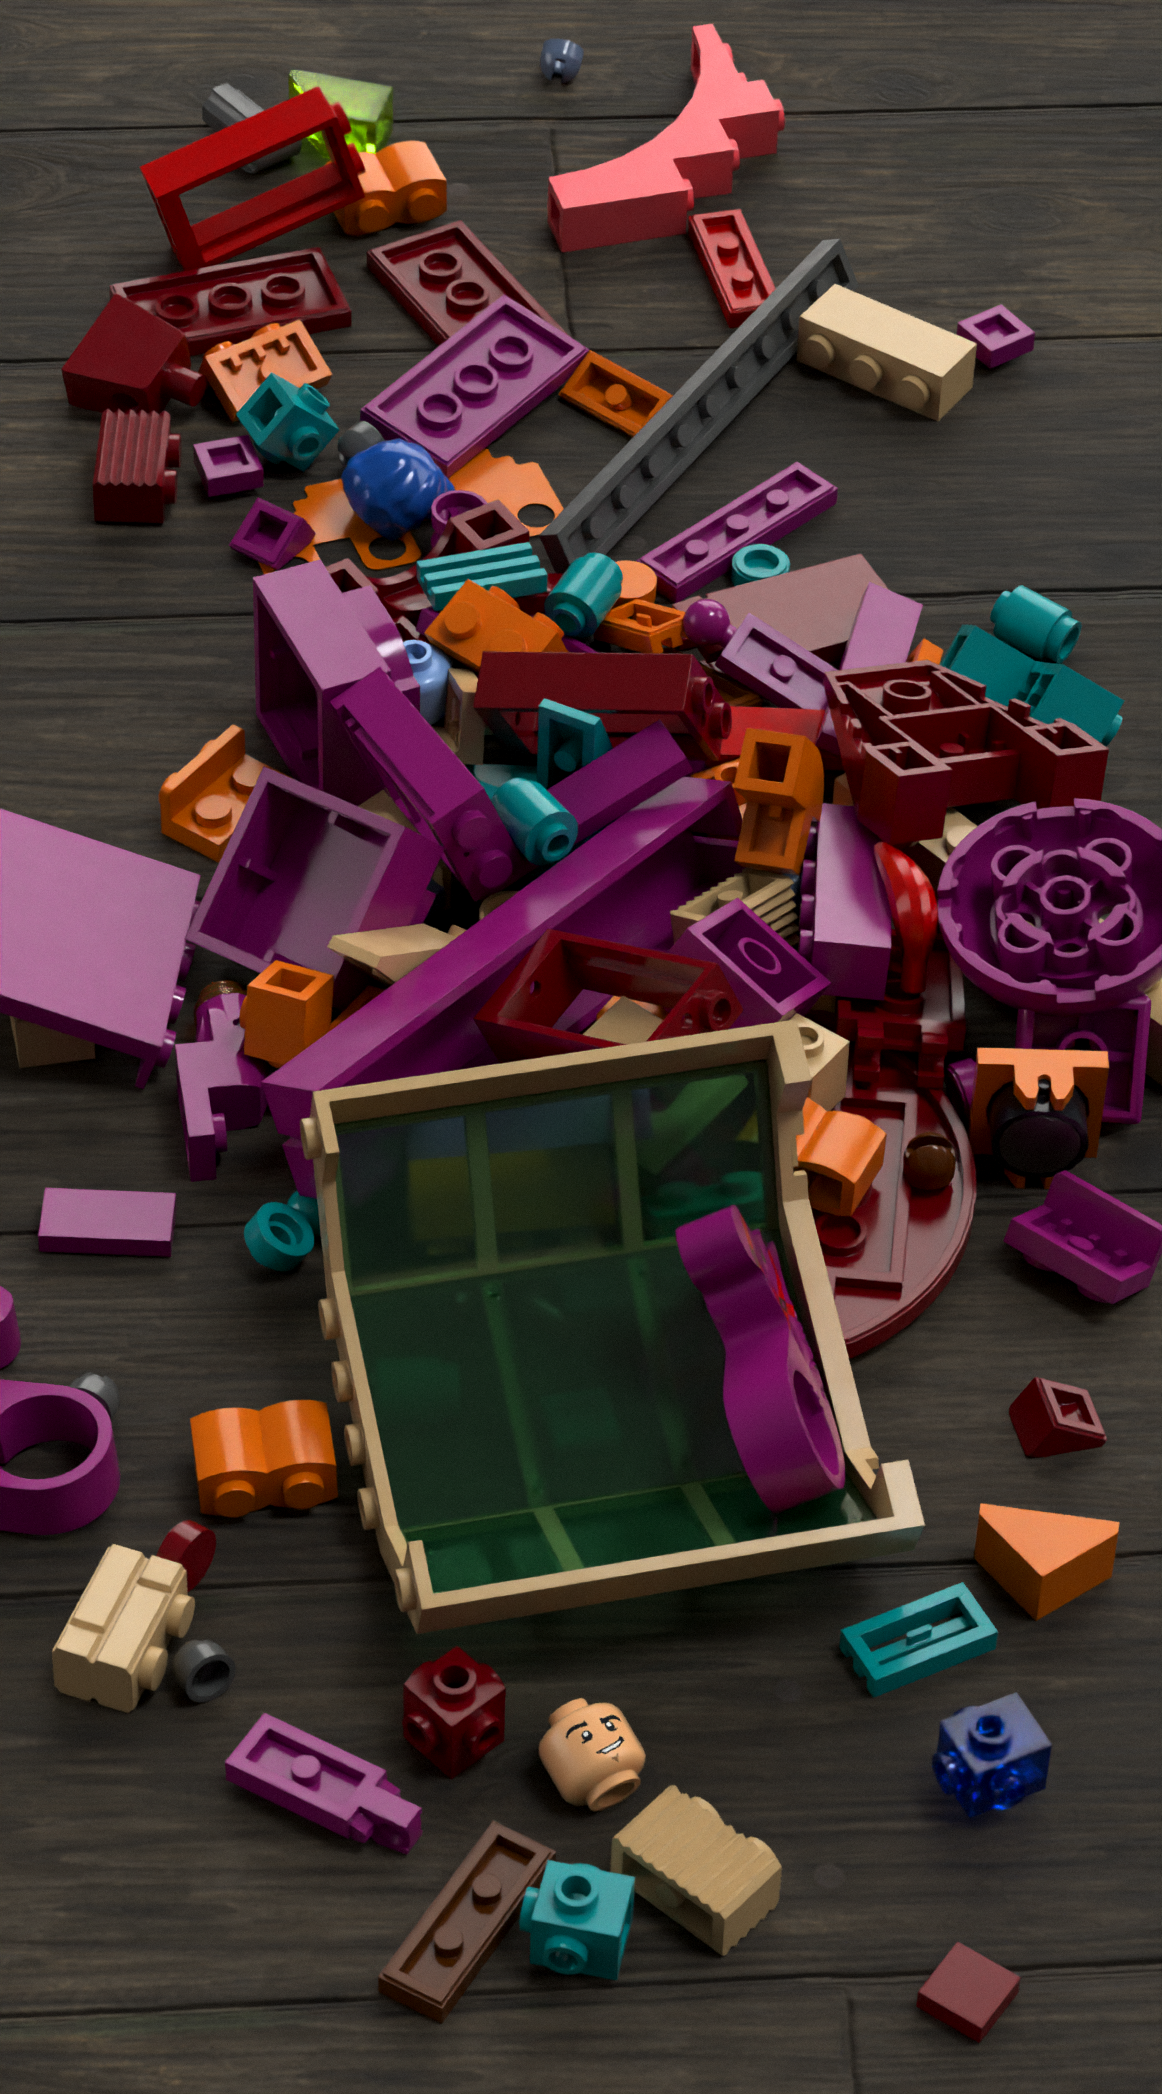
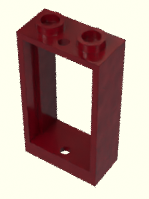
M483 651L473 708L511 757L537 758L539 704L544 698L601 718L613 748L660 719L688 761H719L722 739H728L731 733V707L729 703L724 701L714 686L712 678L707 676L693 654Z
M547 929L474 1016L473 1020L501 1064L626 1045L552 1028L583 989L617 997L625 996L631 1000L673 1008L646 1042L728 1030L744 1009L718 963ZM534 982V990L530 993V986ZM687 1081L648 1086L649 1098L670 1103Z

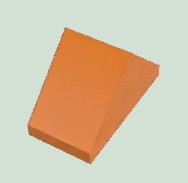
M981 1503L974 1559L1037 1621L1112 1577L1119 1522Z

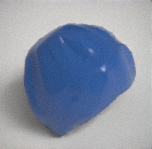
M400 438L379 442L364 451L358 452L350 458L342 473L343 490L352 509L373 530L391 541L401 538L413 529H419L424 519L431 520L433 501L440 494L455 491L454 485L434 463L430 454L422 446Z

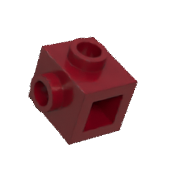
M458 1646L451 1649L435 1662L427 1661L413 1671L407 1682L403 1684V1737L452 1780L504 1742L506 1688L501 1678L490 1666L485 1663L478 1664Z

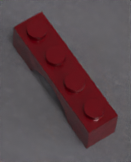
M495 500L449 518L439 541L422 560L529 542V530L499 500ZM349 558L326 566L327 571L341 593L371 585L392 619L404 615L416 627L421 609L432 607L416 578L417 564L405 572L387 578L365 576Z

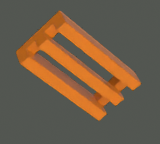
M635 599L611 609L593 636L595 640L637 652L660 654L663 653L662 645L675 648L683 644L682 637L688 638L683 628L685 612Z

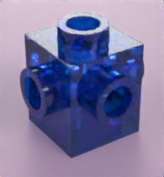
M1016 1692L979 1707H964L956 1711L949 1718L940 1721L937 1753L932 1756V1767L936 1780L944 1793L947 1795L954 1794L969 1818H972L992 1809L1004 1810L1011 1808L1021 1802L1026 1796L1046 1789L1052 1744Z

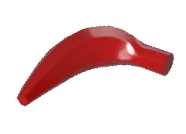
M880 841L874 845V854L887 892L893 923L901 949L902 971L900 987L901 990L908 993H921L926 990L928 959L937 936L939 924L935 892L927 876L911 858L892 845Z

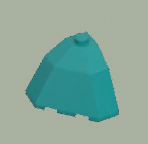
M962 624L939 664L986 685V698L1007 707L1009 700L1016 698L1031 705L1030 717L1046 724L1054 723V720L1057 718L1064 719L1077 725L1104 746H1107L1112 741L1122 723V716L1118 712L1124 703L1123 699L1063 664L1035 661L975 625Z

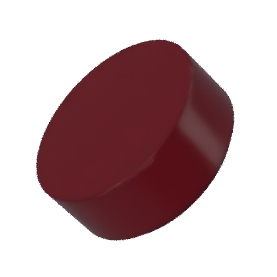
M185 1520L170 1530L159 1547L156 1557L180 1563L187 1570L188 1592L199 1584L211 1565L216 1550L215 1533L192 1520Z

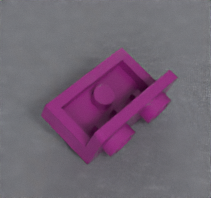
M1064 1170L1054 1175L1043 1205L1011 1219L1003 1242L1021 1251L1023 1258L1032 1266L1046 1271H1055L1077 1284L1079 1292L1084 1296L1098 1302L1114 1304L1149 1287L1162 1254V1225Z

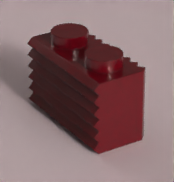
M108 408L102 412L93 478L95 522L164 524L166 504L176 505L178 476L177 470H170V468L181 467L182 438L181 434H171V417L165 410L160 414L154 410L148 414L140 410L136 414L131 409L126 413L120 409L113 413Z

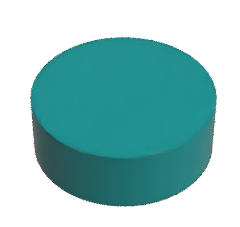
M754 544L746 546L737 551L733 556L732 583L734 586L788 573L790 572L789 558L783 551L771 545Z

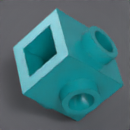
M272 372L236 413V416L254 439V447L262 456L275 465H280L282 461H285L303 472L340 430L326 412L330 404L319 391L307 383H304L299 388Z
M548 1860L540 1889L528 1886L521 1909L519 1930L531 1933L530 1963L546 1966L561 1974L572 1975L581 1973L617 1981L633 1921L635 1877L602 1871L593 1865L584 1863L567 1864Z

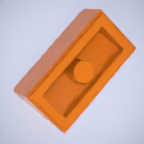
M589 350L558 394L563 400L632 438L673 396Z

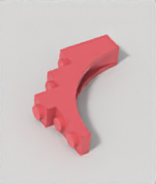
M713 24L692 26L690 70L696 88L692 99L672 124L654 139L624 156L588 169L548 177L547 222L562 253L686 234L687 211L693 210L694 199L732 193L733 171L739 170L740 159L777 153L778 131H783L785 126L782 103L779 99H773L764 80L747 82L745 74L737 72L733 64L730 45L722 43Z

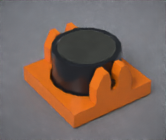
M977 1047L967 1135L972 1153L993 1155L1002 1168H1004V1173L1015 1188H1024L1028 1177H1040L1044 1189H1049L1055 1174L1073 1169L1084 1157L1097 1158L1109 1071L1108 1051Z

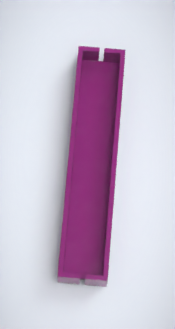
M682 777L629 810L264 1079L261 1084L278 1134L290 1135L291 1137L282 1146L299 1196L317 1199L313 1159L306 1160L300 1134V1119L310 1118L313 1092L500 1064L473 1018L547 929L668 953L674 945L670 911L678 910V906L686 905V901H692L694 897L702 896V892L710 891V887H717L718 883L726 882V878L734 877V873H741L742 869H745V867H741L734 861L738 841L693 836L692 832L734 837L740 836L743 820L732 782ZM534 982L530 986V993L534 990ZM583 989L552 1028L577 1034L596 1020V1014L607 1004L613 995ZM402 1124L336 1133L340 1151L339 1165L343 1204L355 1206L403 1169L407 1160H405Z

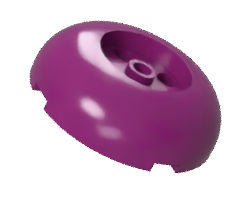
M1074 798V806L1037 809L1036 801L1023 804L999 813L983 822L956 846L949 856L939 879V924L944 942L954 962L974 985L990 997L1018 1010L1035 1011L1034 1014L1052 1017L1092 1015L1114 1009L1113 1007L1142 995L1162 979V829L1145 817L1123 807L1102 801ZM1110 913L1103 922L1100 923L1098 921L1101 916ZM1056 987L1085 989L1088 991L1058 993L1056 992Z

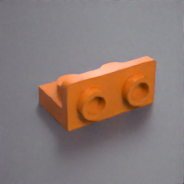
M300 319L281 327L278 323L269 324L255 332L250 339L235 345L229 341L220 343L204 354L203 361L198 370V373L205 375L207 378L206 389L212 387L232 422L239 420L236 413L271 372L299 388L304 383L311 385L315 389L328 385L332 376L330 369Z
M233 724L218 738L207 742L195 758L179 772L169 775L162 784L159 792L161 833L219 863L263 767L287 777L290 776L246 755L245 730Z

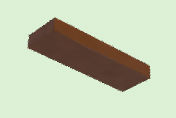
M492 1821L378 1976V1992L442 2024L521 1915L522 1904L528 1886L540 1889L547 1861H556V1851L502 1824Z

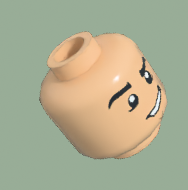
M580 1698L564 1704L550 1715L548 1722L551 1728L540 1741L539 1756L566 1802L576 1806L588 1805L592 1811H601L621 1802L639 1787L641 1780L638 1774L644 1767L645 1752L618 1707L607 1702L588 1705L585 1699Z

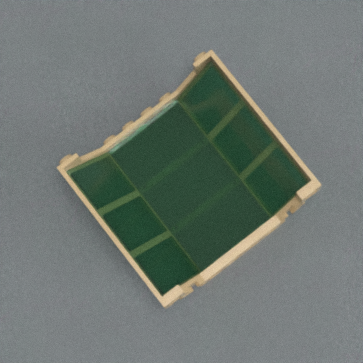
M797 1019L313 1092L310 1118L300 1119V1134L306 1160L313 1159L327 1291V1298L319 1299L318 1301L320 1324L325 1340L336 1339L340 1361L331 1363L334 1392L338 1403L349 1402L353 1424L345 1425L344 1427L347 1455L351 1466L362 1465L366 1488L358 1489V1506L364 1530L375 1529L379 1551L395 1585L399 1609L401 1612L407 1611L416 1634L907 1552L915 1549L925 1523L909 1460L884 1463L879 1468L878 1456L870 1445L809 1202L807 1173L804 1170L794 1172L793 1167H798L796 1135L804 1134L803 1107L812 1082ZM731 1205H735L751 1231L759 1228L766 1243L773 1241L776 1246L787 1292L793 1303L794 1311L797 1313V1321L802 1325V1333L806 1335L808 1347L812 1351V1361L817 1365L824 1386L823 1390L826 1393L840 1437L845 1462V1484L842 1489L777 1514L768 1509L761 1500L744 1468L734 1443L723 1400L726 1358L724 1343L710 1316L702 1293L694 1286L685 1269L676 1239L677 1227ZM879 1468L877 1475H875L872 1469Z

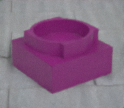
M321 559L253 577L256 715L295 780L359 806L382 791L383 788L379 787L373 780L329 701L381 667L420 713V685L413 675L401 636L371 585L341 593Z
M263 767L184 939L259 974L275 960L334 975L332 1007L344 1011L368 985L381 988V985L327 947L333 935L423 924L436 897L435 893L426 888L445 848L405 826Z

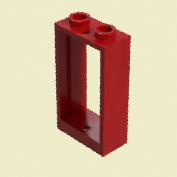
M317 86L140 166L170 246L184 271L215 266L365 198L358 176L366 173V169L355 144L352 142L347 145L344 136L351 133L352 129L339 102L330 105L320 87ZM321 131L331 163L192 226L190 225L179 197L180 194Z

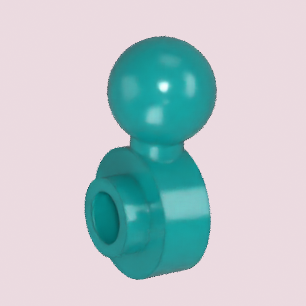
M296 1190L288 1199L287 1204L279 1202L264 1204L244 1228V1239L253 1258L261 1265L277 1271L295 1269L312 1250L314 1237L321 1236L317 1199L299 1196Z

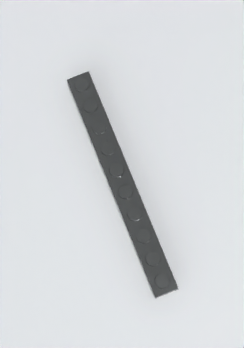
M840 239L822 240L539 535L555 573L564 574L575 559L583 557L587 553L596 552L606 555L797 352L800 316L834 284L851 291L857 289L859 286Z

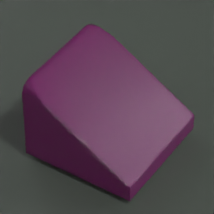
M257 497L229 547L278 571L312 541L316 533L304 518Z

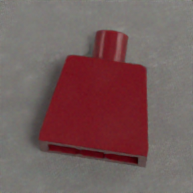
M117 293L111 298L61 368L69 404L101 413L108 408L113 413L118 409L124 413L131 409L136 414L140 410L147 414L154 410L160 414L171 398L195 407L201 401L207 385L205 375L190 370L191 359L187 339L182 331Z

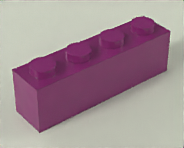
M823 803L820 822H816V827H810L802 864L798 953L831 982L822 995L884 1001L891 953L892 913L874 854V845L880 842V839L857 820L854 806Z

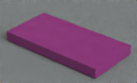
M503 294L361 408L360 421L368 422L374 426L386 441L400 438L422 446L430 454L434 463L442 470L444 475L449 478L565 383L590 349Z

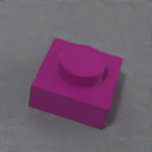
M1002 304L958 322L957 335L977 343L976 358L989 369L1031 352L1034 349L1035 332Z
M249 435L193 444L194 464L208 497L235 494L240 491L264 487L263 468Z

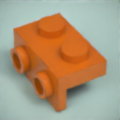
M470 579L466 580L424 632L430 644L440 648L447 655L478 674L483 651L568 652L561 640L564 632L549 617L539 612L531 617L521 611L518 603L499 587L491 586L489 590H486Z

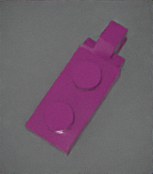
M266 1713L260 1717L225 1761L227 1781L348 1839L351 1836L354 1841L366 1843L372 1837L377 1844L407 1855L423 1833V1830H421V1807L400 1798V1789L387 1781L386 1770Z

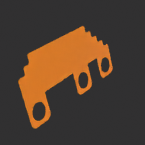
M485 448L448 478L454 485L455 490L474 492L482 496L487 503L499 500L517 519L520 509L531 504L549 507L554 512L555 518L564 510L538 463L529 462L519 465L510 456L494 458L489 450ZM342 479L306 486L304 490L308 497L293 502V506L296 509L293 514L304 518L316 533L312 541L294 557L303 558L308 562L320 560L313 545L350 537L362 562L369 569L382 570L416 562L421 557V551L410 531L399 538L406 546V551L401 557L393 560H381L374 557L369 552V545L373 540L383 536L367 525L352 509L343 490ZM523 524L529 530V537L540 535L547 528V526L530 527ZM258 562L264 574L275 572V569Z

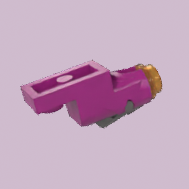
M217 981L209 984L200 992L193 1009L196 1025L195 1042L175 1044L177 1095L191 1182L217 1179L216 1153L227 1152L226 1131L245 1129L258 1125L261 1122L268 1103L261 1082L279 1069L271 1066L267 1060L244 1055L245 1029L240 1026L239 1015L243 1000L247 995V990L244 986L234 981Z

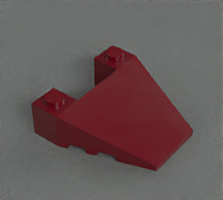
M929 660L824 672L823 685L856 818L875 833L882 842L896 848H909L916 845L917 841L942 838L947 807L1015 799L1022 805L1036 801L1037 809L1074 806V798L1101 801L1109 749L1071 722L1061 718L1055 719L1054 723L1051 724L1030 717L1031 705L1013 698L1009 700L1007 707L986 698V685Z

